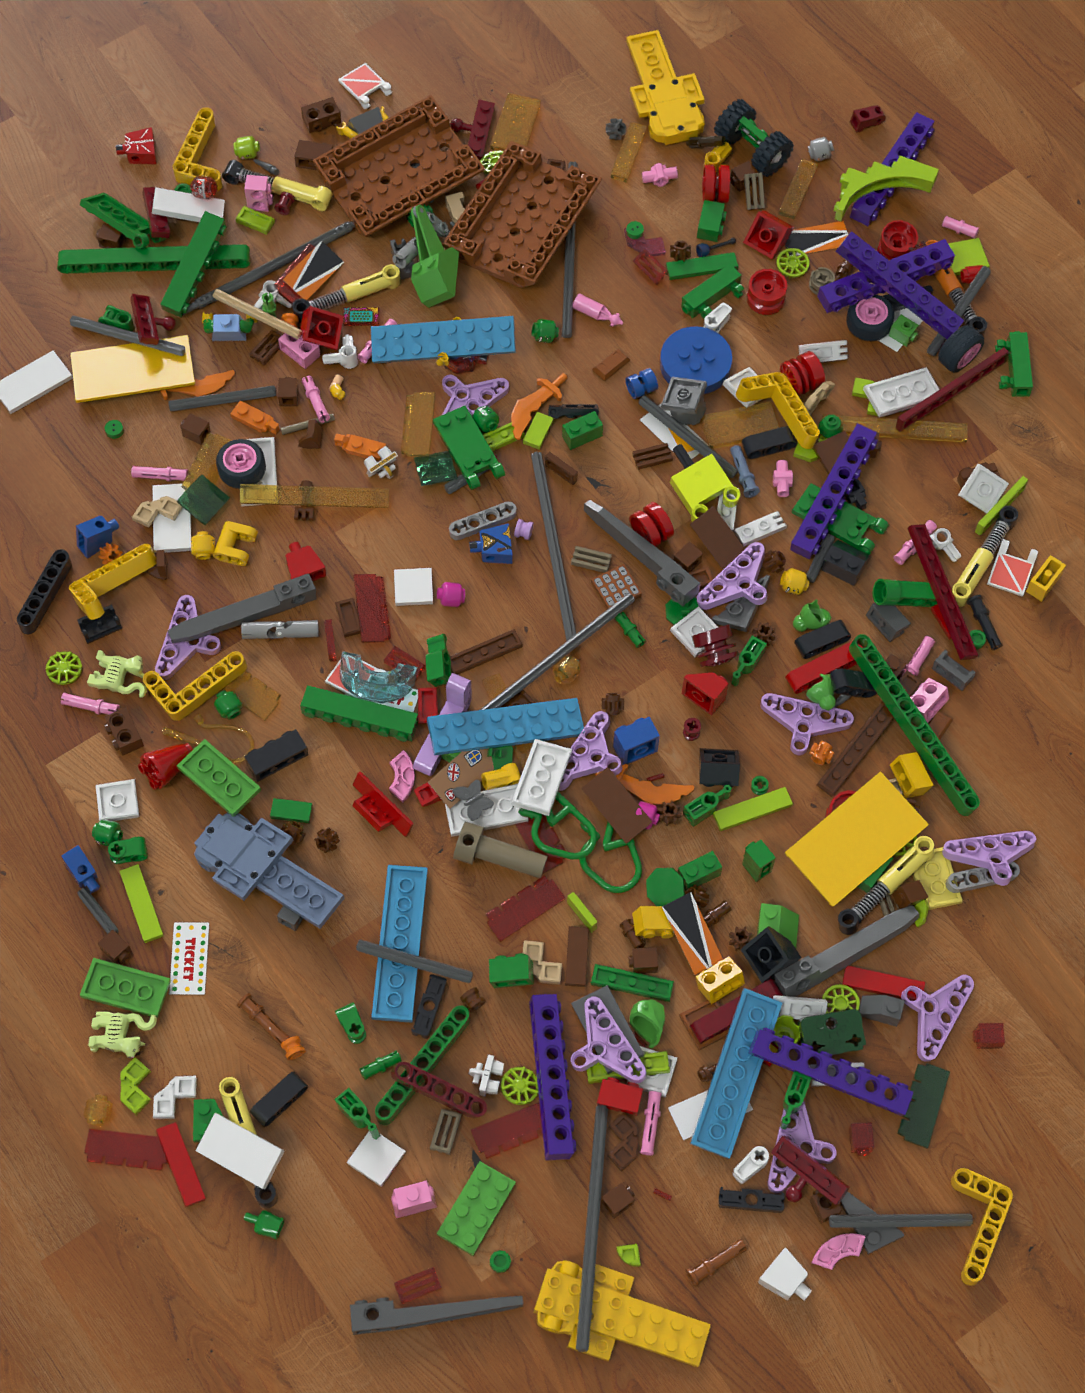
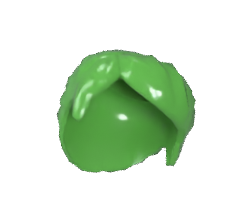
M817 599L812 603L804 605L800 615L794 618L793 627L797 631L816 630L830 623L832 619L830 613L826 609L819 607Z
M819 674L823 680L812 686L807 691L806 696L812 702L819 704L820 708L829 711L836 704L833 686L829 674Z

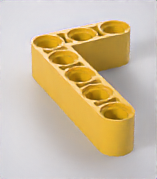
M205 107L199 110L173 164L175 180L181 184L185 183L192 187L195 184V187L199 188V186H202V181L197 179H205L204 190L218 192L223 186L220 172L216 169L197 164L215 127L214 114L210 108Z
M774 372L746 377L740 381L736 391V398L738 400L750 402L772 398L800 446L805 449H812L820 431L783 373Z
M142 544L73 582L69 586V590L77 605L89 619L100 618L105 611L98 597L155 566L157 558L150 544Z
M232 652L176 695L156 671L146 672L143 676V682L172 720L180 721L243 674L247 669V663L240 652ZM241 661L240 664L233 665L234 662ZM221 672H226L224 676L218 677ZM157 680L155 684L150 685L151 681ZM205 684H210L208 688H203ZM168 693L167 697L161 698L163 694ZM195 695L192 700H187L189 696ZM179 707L178 711L172 712L173 708Z
M960 1168L951 1178L952 1187L965 1195L987 1204L961 1272L962 1281L966 1285L974 1286L982 1279L1013 1194L1011 1189L1003 1184L969 1169ZM957 1176L965 1177L967 1183L961 1184ZM978 1184L985 1186V1193L977 1189ZM997 1193H1002L1006 1197V1201H1000L997 1198ZM990 1212H995L999 1220L991 1219ZM982 1232H989L991 1234L992 1239H985L982 1235ZM975 1251L983 1252L984 1259H978ZM968 1270H974L977 1274V1279L970 1278L967 1273Z

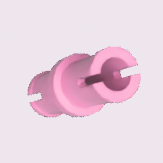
M948 216L945 217L942 227L956 231L957 234L962 233L974 239L979 231L978 227Z

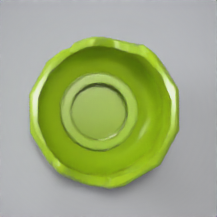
M786 1015L778 1017L773 1030L775 1031L774 1035L781 1038L783 1035L794 1039L793 1043L797 1044L800 1039L799 1026L793 1021L794 1018Z

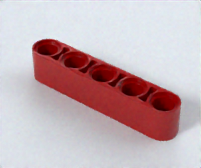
M852 641L790 671L785 676V679L794 693L799 694L821 682L823 678L819 674H830L834 670L849 669L857 665L849 652V646Z

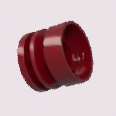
M730 624L691 636L694 647H704L705 650L697 655L698 658L707 656L706 661L700 662L701 667H713L729 662L734 657L739 656L738 651L729 653L728 650L735 647L736 643H726V640L733 637Z

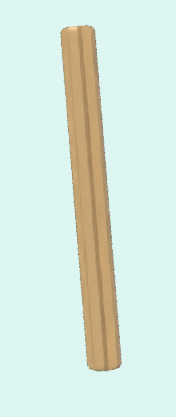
M216 289L213 293L215 299L296 339H299L302 335L300 329L219 289Z

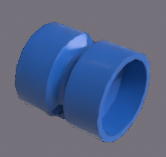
M650 368L640 371L639 375L633 374L625 378L627 389L633 399L644 396L645 392L651 393L658 389L657 378Z

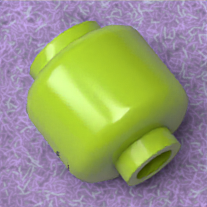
M253 136L237 138L236 142H234L235 155L241 160L254 159L257 156V152H260L259 141H255Z

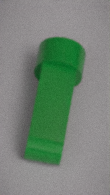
M878 579L873 586V600L877 605L932 607L937 605L929 582Z

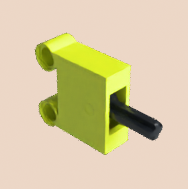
M682 444L673 448V452L681 462L684 470L672 476L670 484L690 513L692 522L698 518L695 513H705L708 510L704 504L723 494L722 502L726 507L732 508L737 505L740 491L732 485L713 454L694 463ZM732 494L736 499L730 500L726 495Z

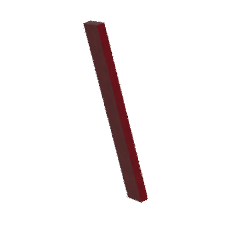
M1005 348L1000 349L900 415L895 428L899 432L903 431L1004 364L1008 350Z
M910 525L907 528L958 656L960 660L975 659L978 653L952 593L926 525Z

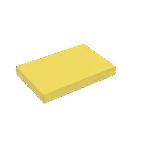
M943 847L934 849L933 858L924 862L912 874L914 881L920 880L928 895L926 900L929 910L961 904L963 901L960 892L952 893L946 888V880L954 871L951 861L942 854ZM953 880L952 884H956L958 886L957 882Z

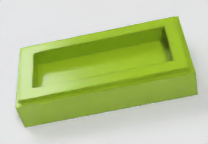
M243 206L235 218L237 223L266 235L275 223L273 217Z
M537 412L523 439V444L540 450L554 418Z
M575 893L569 894L567 896L568 905L584 925L589 927V931L592 933L597 929L598 921Z

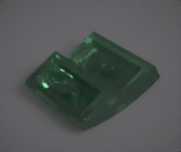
M449 451L413 457L421 486L457 479Z
M201 474L180 496L177 503L202 524L206 525L229 501L230 497Z

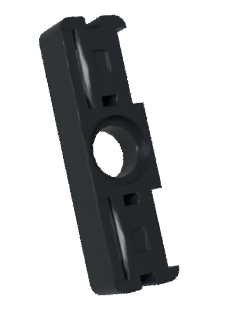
M434 974L429 976L426 991L423 993L417 1010L414 1029L411 1028L413 1035L418 1036L419 1034L422 1038H429L447 985L446 978ZM430 1001L435 1004V1008L432 1011H426L423 1005Z
M721 1187L719 1190L718 1206L727 1209L782 1213L784 1210L785 1194L781 1192V1195L763 1193V1190L741 1189V1191L723 1190V1187ZM751 1194L756 1196L757 1203L755 1205L747 1204L746 1196Z

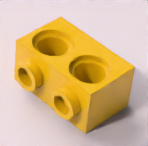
M730 957L719 961L716 965L696 976L698 989L711 1004L745 984L742 970Z

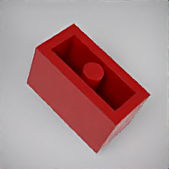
M608 1077L607 1080L603 1079L597 1106L605 1105L610 1110L637 1116L643 1088H639L640 1085L633 1082H628L627 1085L619 1083L620 1080Z

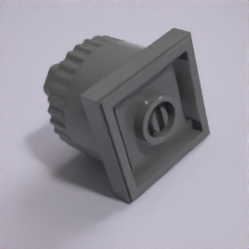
M672 377L661 404L662 410L670 411L671 416L682 425H696L706 412V403L703 397L707 387L706 381Z

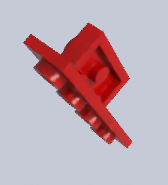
M361 771L358 772L353 786L363 796L355 800L352 806L378 832L392 824L404 837H407L414 823Z

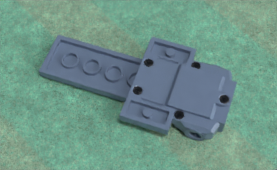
M228 812L223 816L218 814L194 843L196 846L194 855L198 864L208 872H216L212 877L213 881L243 901L256 887L321 929L345 899L343 894L281 856L293 842V838L263 818L254 826L239 813L234 817Z

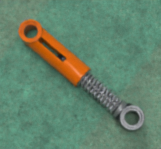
M929 240L925 243L924 247L938 241ZM951 267L936 271L934 275L947 297L952 299L956 307L964 295L961 283ZM969 305L962 319L966 325L978 328L979 330L977 331L984 336L987 322L984 318L975 315L974 310Z

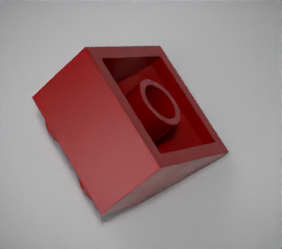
M766 210L758 211L743 243L774 259L788 241L794 226Z
M309 306L303 312L300 329L303 341L338 350L344 316Z
M714 672L687 674L683 680L681 694L712 716L726 700L729 683L723 676L716 675Z

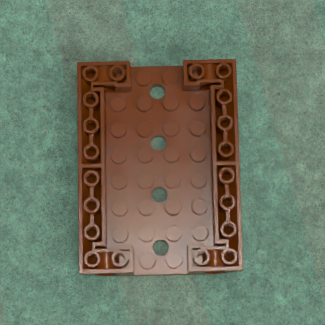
M432 95L313 159L323 183L332 191L334 199L350 222L354 223L357 232L365 237L410 213L413 207L419 204L424 205L485 171V167L468 144L463 145L450 127L449 118ZM442 147H448V148H449V150H447V151H445V152H444V151H441L440 149H441ZM413 163H418L419 167L412 168L411 165ZM385 179L390 180L388 184L381 183ZM354 196L360 197L358 201L351 200Z
M510 141L442 244L446 249L453 247L459 252L458 261L519 288L534 285L602 181V177L572 165L568 171H564L542 162L540 152ZM548 180L553 181L551 184H545ZM530 206H536V207H537L536 209H533V210H529V209H528ZM513 232H519V233H520L519 235H516V236H512V235H511V233H513ZM495 258H502V259H503L502 261H499V262H495V261H494Z

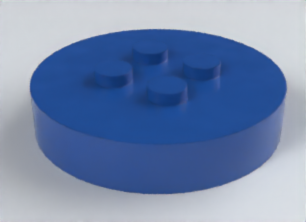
M696 326L680 329L671 334L662 346L660 369L668 384L672 377L706 381L707 387L704 394L720 388L724 380L728 379L732 365L731 348L720 334L711 329Z

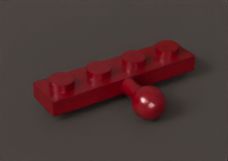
M478 100L473 125L463 123L459 118H454L450 122V127L454 132L461 130L471 132L468 146L479 161L484 154L495 103Z
M143 187L142 193L151 237L169 238L170 230L167 216L152 214L155 187Z
M131 295L130 300L139 342L147 345H157L159 337L156 325L162 326L165 330H172L176 326L175 319L171 316H166L163 319L154 317L149 296Z
M786 1136L780 1138L771 1154L800 1176L797 1183L786 1190V1197L790 1202L801 1200L803 1196L802 1189L807 1182L835 1205H839L850 1188Z

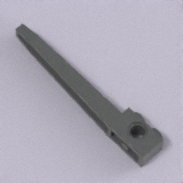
M591 500L584 503V511L589 517L657 575V586L668 593L673 601L684 606L699 594L700 583L674 560L600 505Z
M308 573L274 585V589L185 620L169 629L168 634L172 643L192 641L242 625V622H251L316 600V588Z
M913 905L894 911L813 958H810L808 955L774 975L775 983L784 996L796 997L904 932L919 918V913Z
M523 1296L394 1309L393 1300L389 1301V1298H379L373 1303H368L367 1300L355 1301L354 1305H350L353 1335L395 1331L523 1307ZM370 1311H377L379 1313L376 1320H369L367 1318Z

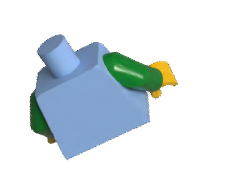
M202 313L204 331L208 334L212 333V341H246V333L251 332L254 323L257 322V319L247 314L245 321L238 314L213 315V313Z

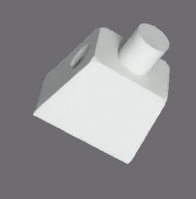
M786 1248L781 1251L758 1281L760 1285L785 1300H789L795 1293L805 1301L812 1292L811 1289L803 1284V1281L808 1276L807 1271Z

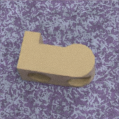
M462 192L446 196V207L451 220L455 224L465 210L463 208L464 195Z

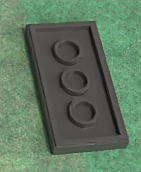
M608 985L571 1003L587 1034L585 1002L590 997L600 998L639 1059L644 1056ZM592 1003L590 1004V1009H594L598 1016L600 1014L597 1007L599 1004L595 1005ZM602 1019L599 1022V1026L602 1028H607L610 1025L609 1019ZM613 1035L610 1038L611 1044H618L621 1041V1037L618 1035ZM602 1046L594 1047L597 1055L603 1053L604 1048ZM625 1051L621 1054L620 1058L623 1061H628L631 1059L632 1054ZM604 1066L607 1074L614 1072L611 1069Z

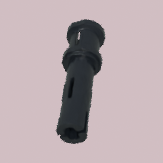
M980 594L975 595L967 600V604L973 610V617L980 623L991 650H997V646L1000 648L1003 645L988 616L990 611L982 601L983 596Z

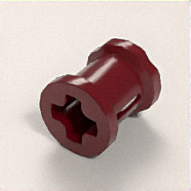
M282 192L279 202L274 207L276 212L281 215H288L291 204L295 202L294 196L289 192Z
M688 718L684 722L683 735L688 741L698 739L701 723L696 718Z

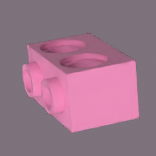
M247 175L244 188L247 207L255 211L269 212V206L273 204V194H271L272 185L268 182V176Z
M284 333L278 339L280 349L304 369L320 357V346L303 341L302 335L299 339H296Z
M931 678L922 683L913 696L910 697L927 723L949 700L948 688Z

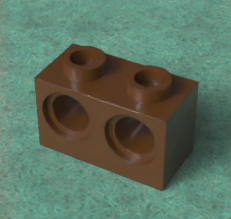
M333 97L301 107L302 119L309 133L341 123V113Z
M126 707L105 716L107 723L104 724L108 735H113L114 739L111 740L116 751L120 750L122 756L144 747ZM116 723H123L121 726H115ZM125 738H130L128 742H122Z

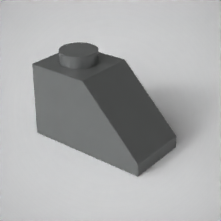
M886 995L862 996L858 1011L861 1017L897 1027L905 1001Z

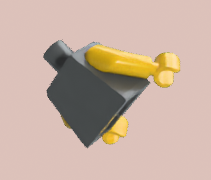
M381 106V110L377 107L349 119L348 127L345 122H342L343 127L336 126L339 135H345L351 139L389 117L384 112V107Z

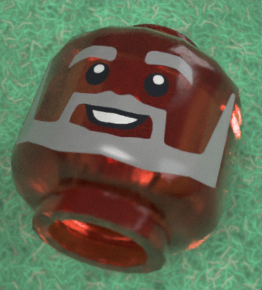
M196 176L190 184V189L194 197L208 200L216 195L217 184L212 177Z

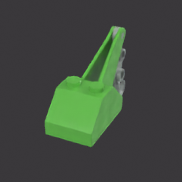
M419 204L411 209L420 262L412 265L411 281L421 303L429 308L455 297L459 252L453 247L444 250L438 236H448L450 231L447 224L433 213L426 212L425 208ZM453 221L450 222L452 227H454L455 223Z

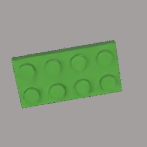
M206 739L177 765V768L232 817L261 791L259 785Z
M93 958L80 992V997L147 1016L155 1015L158 1018L171 979Z
M479 1161L438 1230L437 1236L474 1256L516 1182Z

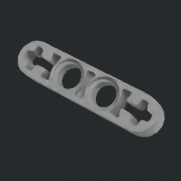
M504 502L454 521L449 526L450 537L454 540H461L479 533L483 529L510 521L516 517V505L512 502ZM489 514H494L497 518L494 521H489L486 517ZM471 521H478L480 523L475 528L469 525ZM457 528L460 530V533H457L454 529Z
M1015 862L1009 864L1010 869L1013 870L1010 881H1013L1020 872L1019 866ZM979 867L953 873L948 877L945 884L950 892L959 893L996 885V883L987 876L988 869ZM997 874L1000 878H1007L1005 874ZM969 875H975L978 878V883H972L969 880ZM964 878V882H961L958 886L956 884H952L953 880L955 882H960Z

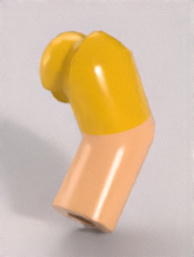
M335 375L329 390L333 397L341 400L345 396V392L340 387L344 379L340 375Z

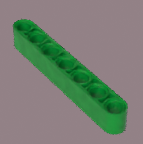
M464 1006L453 1008L410 1064L418 1067L417 1065L420 1062L425 1061L428 1063V1066L422 1070L431 1073L468 1026L470 1021L468 1009ZM458 1014L466 1016L462 1021L455 1019ZM445 1030H451L453 1034L449 1037H446L443 1035V1032ZM432 1046H439L441 1048L436 1053L430 1050ZM406 1070L400 1075L401 1077L406 1076ZM417 1076L416 1083L421 1086L425 1080L422 1076ZM395 1082L375 1108V1115L379 1124L388 1125L392 1123L416 1091ZM398 1093L401 1094L403 1098L399 1101H395L392 1099L393 1095ZM382 1110L390 1111L387 1117H381L379 1113Z

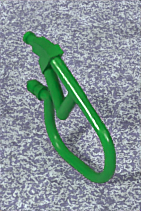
M557 792L555 799L564 808L556 815L553 814L551 809L550 815H546L548 824L551 827L555 826L569 813L575 816L590 833L589 844L581 852L571 853L545 845L538 836L542 814L519 808L518 813L521 816L529 817L532 820L534 818L531 836L534 844L540 850L571 860L582 859L594 850L597 842L595 827L561 793Z
M607 821L602 844L603 850L606 852L627 845L635 864L634 877L623 886H612L588 866L586 857L579 859L583 871L603 889L611 893H624L632 889L639 882L642 875V864L634 839H631L628 843H625L623 839L611 842L614 828ZM580 823L581 829L590 836L588 829ZM597 832V840H598V839L600 838V834ZM590 839L583 845L581 851L587 848Z

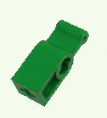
M445 634L427 639V681L435 687L447 684L452 674L451 659L447 651V637Z
M751 636L739 655L738 670L733 673L732 685L737 686L743 674H749L754 670L765 653L767 643Z
M725 785L716 794L713 792L702 794L684 806L683 815L693 827L713 815V812L717 810L719 802L729 799L732 788L730 785Z
M794 1071L782 1104L787 1113L782 1118L780 1128L786 1130L790 1123L791 1113L793 1114L800 1110L812 1079L811 1077ZM791 1099H795L797 1101L794 1105L789 1103Z
M349 1087L334 1099L338 1108L355 1127L360 1129L366 1127L370 1131L372 1138L376 1140L380 1137L376 1124L371 1123V1116L366 1106Z

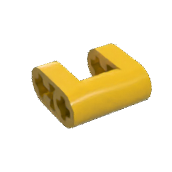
M230 521L225 522L213 552V557L222 562L246 566L249 554L233 548L236 539L255 542L258 531L247 525Z

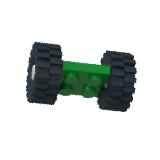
M737 99V101L732 102V105L729 104L726 110L722 111V115H719V120L715 123L714 133L717 136H725L726 142L729 145L735 144L736 140L739 141L743 137L756 148V153L753 154L751 159L753 167L766 177L772 176L779 168L783 167L784 163L786 164L787 158L793 152L794 144L780 131H775L769 136L766 131L757 128L754 122L756 119L755 115H757L756 110L743 99Z

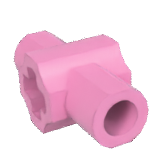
M661 163L651 167V171L642 172L643 183L653 182L658 187L668 183V179L678 178L676 167L666 168Z
M779 460L776 462V470L773 471V487H777V495L779 497L789 496V487H792L793 472L788 470V462L786 460Z

